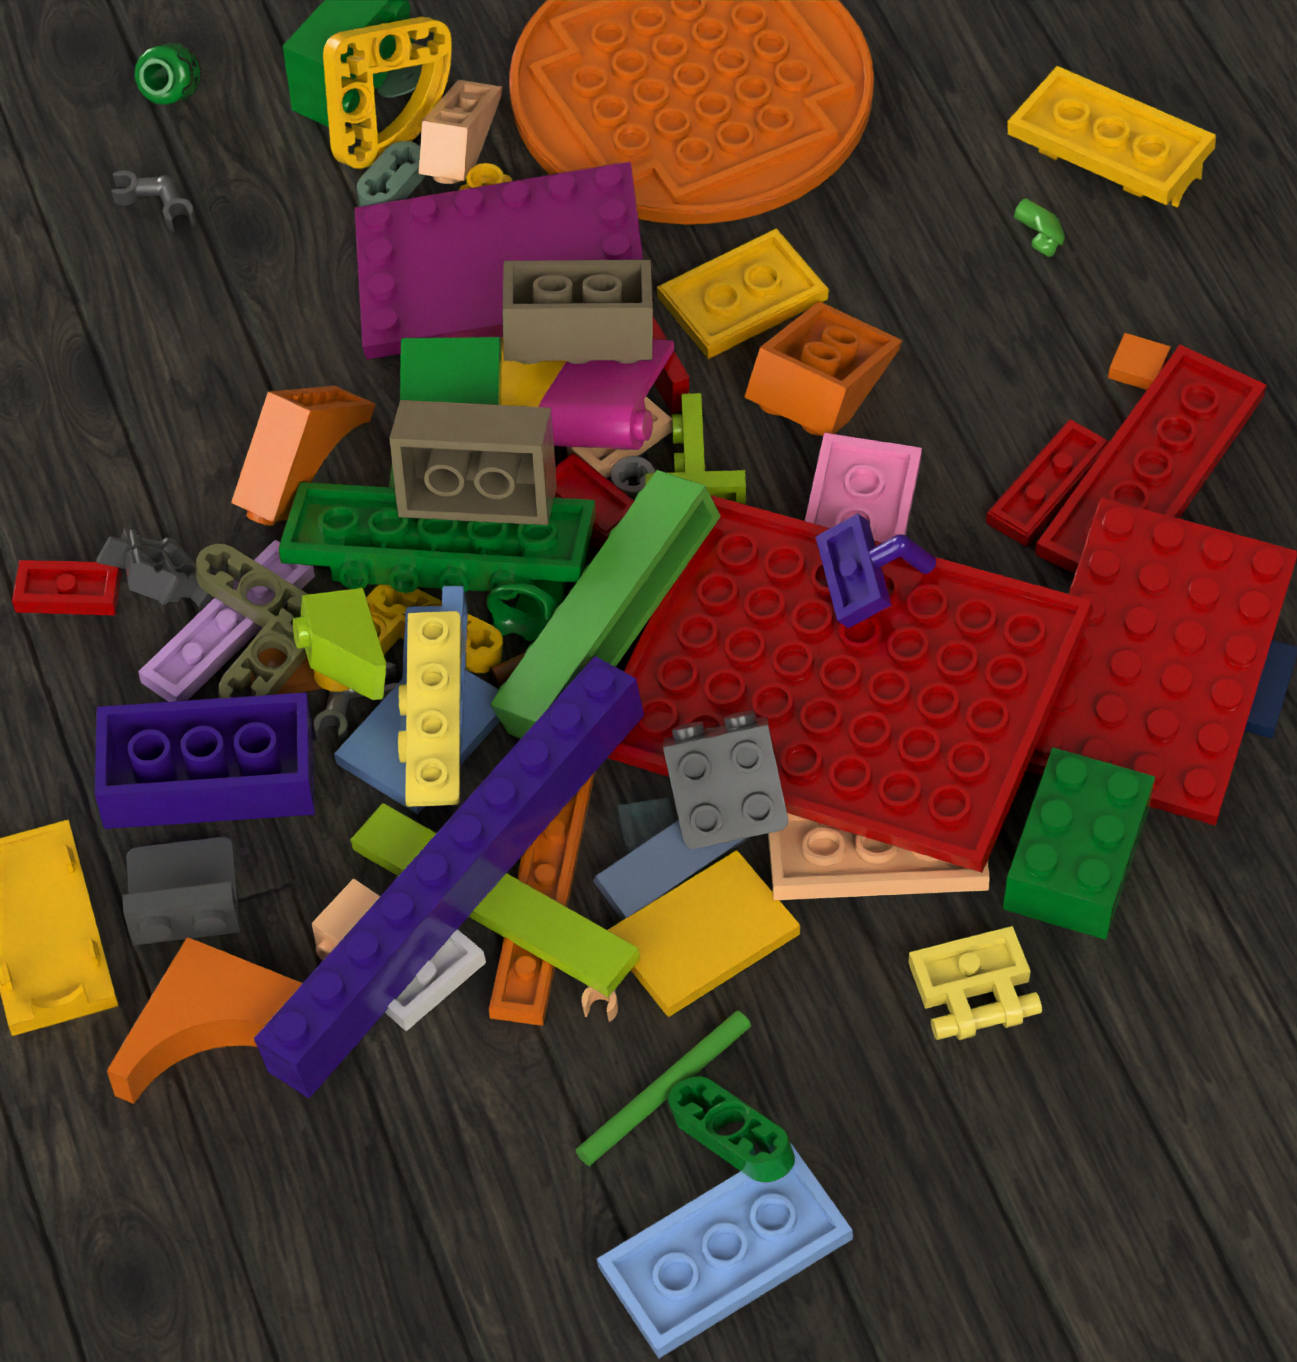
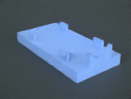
M792 1144L795 1163L791 1171L781 1179L766 1183L757 1182L743 1172H739L597 1258L598 1267L658 1358L666 1355L853 1239L852 1228Z

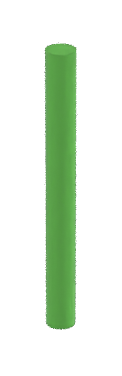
M735 1011L575 1149L578 1157L588 1166L596 1162L663 1104L676 1084L687 1078L694 1077L751 1027L747 1017L742 1012Z

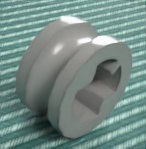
M628 456L620 459L613 465L611 483L635 501L640 490L645 487V473H655V470L646 459ZM637 477V482H640V484L629 486V480H626V478Z

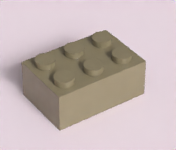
M651 260L504 261V361H517L521 364H536L540 361H567L572 364H584L591 360H615L619 363L631 364L639 360H652L653 303Z
M400 400L389 438L398 517L548 525L557 488L551 408Z

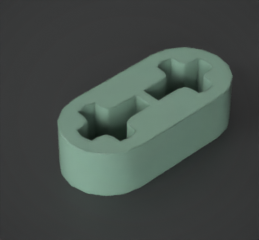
M400 141L390 145L379 156L357 183L359 207L407 199L425 177V175L419 174V145L410 141Z

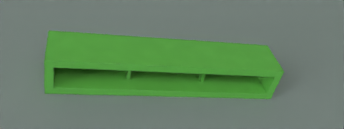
M657 470L647 485L640 490L632 506L619 524L612 529L600 551L592 562L585 567L580 579L565 600L555 609L550 621L535 642L528 647L523 659L508 680L500 686L495 698L490 703V706L508 734L521 739L594 656L614 667L617 666L721 517L705 485Z

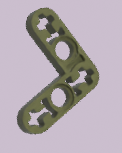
M226 544L209 545L201 550L196 558V579L199 586L211 596L263 628L222 677L219 683V698H233V690L240 693L243 692L251 683V673L257 678L251 686V696L276 695L307 657L305 648L298 649L296 647L293 634V618L301 616L302 595L309 594ZM223 563L228 565V574L223 571H219L215 576L210 574V565L215 568L221 567ZM234 580L239 583L236 590H234ZM264 586L271 589L275 597L267 604L257 605L248 600L246 595L252 588ZM285 601H287V611L282 608ZM276 648L286 654L287 659L281 666L267 667L258 660V656L266 649Z

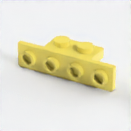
M457 611L408 613L407 684L399 685V710L401 716L406 715V731H399L398 733L400 763L406 762V807L457 805L460 802L461 618Z

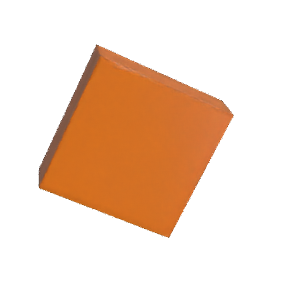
M1124 333L1110 365L1108 378L1147 390L1167 363L1171 346Z

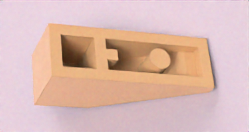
M458 80L422 120L419 174L433 176L434 181L444 184H455L466 179L468 171L478 161L501 98V86Z

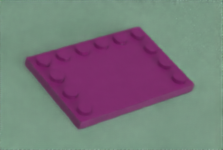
M631 161L356 207L355 224L362 347L366 360L401 354V338L503 337L504 261L644 260Z

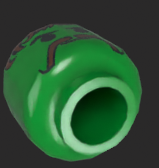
M167 43L148 48L139 57L135 66V81L139 91L146 99L155 104L169 105L187 100L197 91L201 83L202 69L199 59L192 50L182 44Z

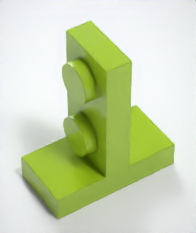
M701 393L682 394V414H672L673 444L683 443V453H674V473L668 474L705 485L712 496L746 505L745 470L705 471ZM645 473V486L654 473Z

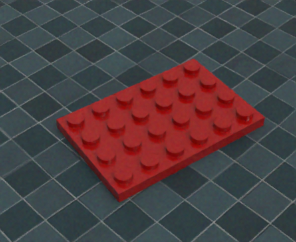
M1101 497L1069 591L1071 595L1092 600L1093 612L1026 771L1043 776L1053 747L1155 776L1150 807L1216 826L1296 564L1297 551Z

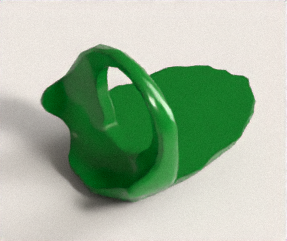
M535 580L534 585L512 583L492 589L487 596V608L492 616L493 626L500 631L502 636L516 633L529 642L535 641L552 618L555 609L565 600L567 582ZM516 591L524 593L519 595L515 608L507 606L499 598V595L505 592Z

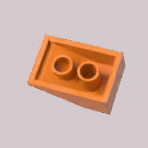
M818 301L760 347L744 398L759 404V407L769 414L782 415L800 424L810 434L816 436H824V433L836 434L851 420L899 351L903 340Z

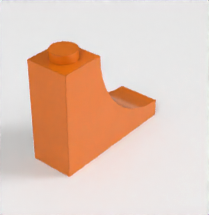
M337 386L269 391L231 503L248 510L246 516L260 524L273 526L277 521L288 520L299 483L312 482L320 466L338 442L357 426L370 422L376 404Z
M187 937L107 1069L114 1095L135 1104L141 1093L156 1077L186 1057L202 1051L226 1046L257 1047L254 1040L255 1036L303 983Z

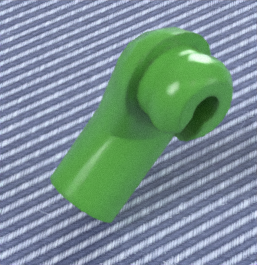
M1027 198L1019 203L1014 213V219L1038 232L1031 243L1035 250L1047 257L1053 256L1058 245L1062 246L1065 241V235L1059 218Z

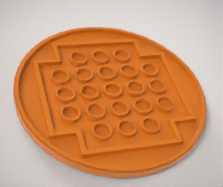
M547 0L532 16L519 37L510 68V102L516 127L530 154L549 175L631 161L639 219L685 225L720 223L756 216L784 206L818 187L838 170L859 143L872 109L874 87L873 63L868 44L860 27L839 0Z

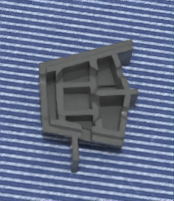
M124 528L121 539L109 536L96 559L97 563L126 569L129 590L160 601L161 605H166L167 602H178L181 597L191 598L198 607L203 608L213 598V596L199 586L196 579V563L187 555L175 539L166 537L162 541H156L137 535L136 530Z

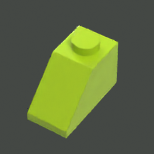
M363 588L302 595L301 616L293 618V634L296 647L298 649L305 648L310 668L372 700L383 699L387 664Z

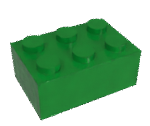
M324 0L283 45L292 111L329 127L323 51L327 40L339 32L410 19L411 6L408 0ZM392 34L385 36L379 45V53L382 59L390 58L396 50V40ZM410 38L411 44H414V39ZM348 47L347 52L341 54L340 60L346 63L347 57L353 55V48ZM390 71L373 74L374 89L382 86ZM350 73V77H342L341 79H356L357 76L355 74ZM356 88L348 90L342 99L343 110L346 113L354 111L359 104L360 96Z
M1052 747L1007 876L1003 910L1107 940L1147 818L1155 776Z

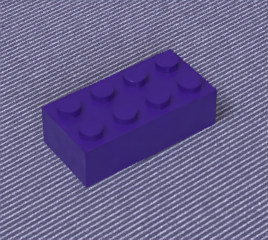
M307 693L97 707L95 798L104 829L315 815L313 724Z

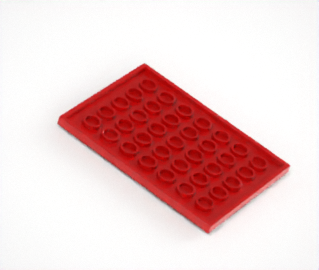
M710 495L721 517L650 617L624 670L625 673L637 679L644 716L607 758L669 777L663 742L664 738L673 736V728L695 722H703L704 729L725 725L724 717L755 711L756 718L765 716L768 718L774 755L788 814L983 873L1092 615V600L935 557V568L930 573L923 574L899 557L881 567L891 606L847 628L837 621L816 536L830 528ZM874 540L875 546L882 543Z

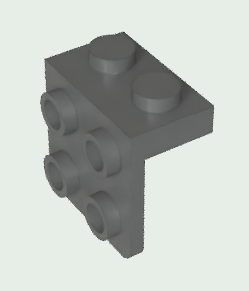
M755 711L736 713L724 717L725 725L704 729L703 722L689 723L673 728V736L664 738L663 750L682 836L687 847L696 849L781 831L786 828L788 815L767 716L756 718Z
M216 837L135 847L127 853L129 894L123 895V912L133 946L182 940L187 937L198 938L240 932L234 848L229 838Z

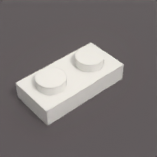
M457 929L434 957L416 974V977L399 997L388 1005L385 1013L405 1031L409 1030L486 963L484 951Z

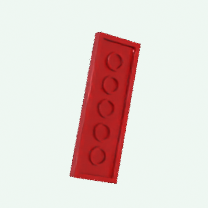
M1179 345L1038 540L1035 555L1075 574L1101 497L1180 518L1264 398L1267 385L1183 345Z

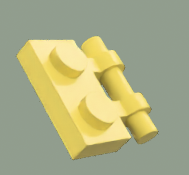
M1013 926L909 952L908 963L925 1009L946 1004L950 1013L931 1019V1027L936 1040L955 1035L958 1040L974 1037L976 1030L1002 1023L1005 1028L1020 1025L1023 1023V1018L1042 1013V1005L1037 992L1018 997L1015 992L1014 986L1029 982L1031 971ZM989 992L994 993L997 1002L970 1009L967 998Z

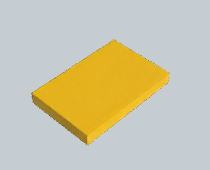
M776 228L657 286V298L707 359H710L808 310L818 301L824 302L828 300V288Z
M736 850L611 927L608 931L639 948L640 959L631 969V972L664 1013L670 1017L800 935V924L780 900L773 899V892Z

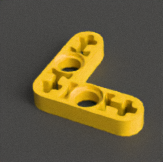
M378 585L366 597L376 632L379 635L378 638L383 655L399 638L404 639L405 614L408 607L442 606V601L419 589L411 593H401L394 590L390 585ZM468 614L466 670L473 673L490 672L489 668L500 664L502 660L503 636L494 626ZM314 670V679L323 689L332 692H342L350 689Z

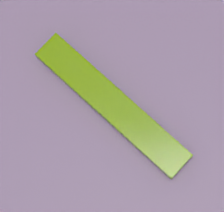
M382 803L350 841L354 851L399 876L436 833ZM507 873L468 916L607 997L613 993L640 959L638 947Z

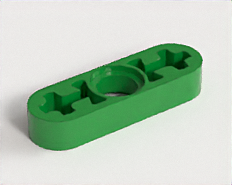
M690 1077L676 1084L670 1091L668 1104L677 1126L757 1182H773L787 1175L793 1168L795 1154L787 1133L706 1077ZM705 1104H706L707 1109H708V1112L706 1113V1115H705V1113H704L703 1108H701V1106H703V1105H705ZM729 1123H744L743 1127L734 1134L728 1136L718 1135L719 1130ZM756 1142L759 1149L762 1151L758 1154L756 1153L754 1148Z

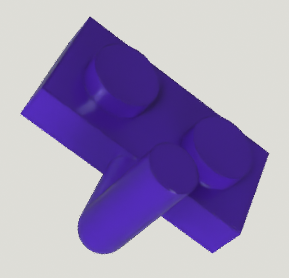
M859 513L816 536L837 621L847 628L891 606L882 566L899 557L923 574L930 573L936 566V559L933 555L903 534L895 535L875 546L869 521Z

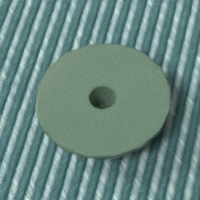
M422 64L391 70L388 72L382 86L377 88V93L382 97L388 98L413 94L420 77Z

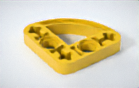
M417 17L339 32L327 40L323 51L330 143L332 154L337 161L353 168L362 169L370 167L390 145L400 141L412 142L422 131V120L441 100L449 76L452 40L450 30L444 23L429 17ZM429 32L434 33V39L427 42V47L415 43L411 44L410 38L415 40L428 37ZM392 34L396 40V50L390 58L382 59L379 53V45L385 36ZM348 47L353 48V55L347 57L346 63L340 60L341 54H345ZM422 64L418 83L409 102L399 116L378 134L373 74ZM350 73L355 74L357 76L356 79H341L342 77H350ZM356 88L360 96L359 104L354 111L346 113L343 110L342 99L348 90ZM346 122H348V123H360V124H352V128H349V127L345 126V123H346ZM355 138L360 139L361 146L354 149V154L348 152V146L355 144Z

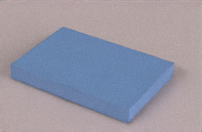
M467 670L465 671L462 748H460V766L500 722L490 706L498 689ZM401 680L334 753L337 765L406 807V762L400 763L398 753V733L400 731L399 685L402 684ZM425 806L406 808L418 815Z

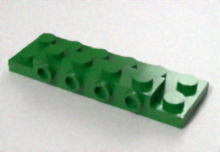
M300 482L279 545L280 561L285 564L330 566L332 581L341 582L349 589L365 588L368 584L390 585L394 590L401 593H411L418 587L440 588L443 591V586H463L466 593L468 590L491 592L494 588L512 583L534 585L535 580L577 582L584 570L596 518L595 500L554 498L548 525L398 517L395 488ZM516 591L500 594L499 598L509 600L515 598L518 594L524 593Z

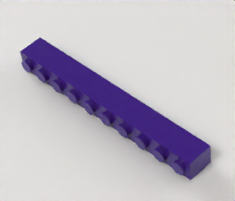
M596 656L593 657L255 1036L254 1040L270 1074L307 1098H310L385 1013L388 1005L399 997L416 977V974L434 957L450 936L461 926L479 903L641 720L644 712L635 677Z

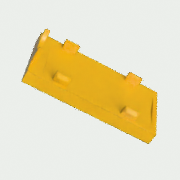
M1059 66L1054 68L1008 120L1007 130L1008 135L1039 148V153L1055 160L1060 157L1122 185L1124 191L1140 198L1145 195L1165 205H1168L1172 200V205L1177 208L1189 184L1196 178L1202 179L1203 162L1215 149L1216 135Z
M69 819L0 838V994L12 1036L118 1007Z

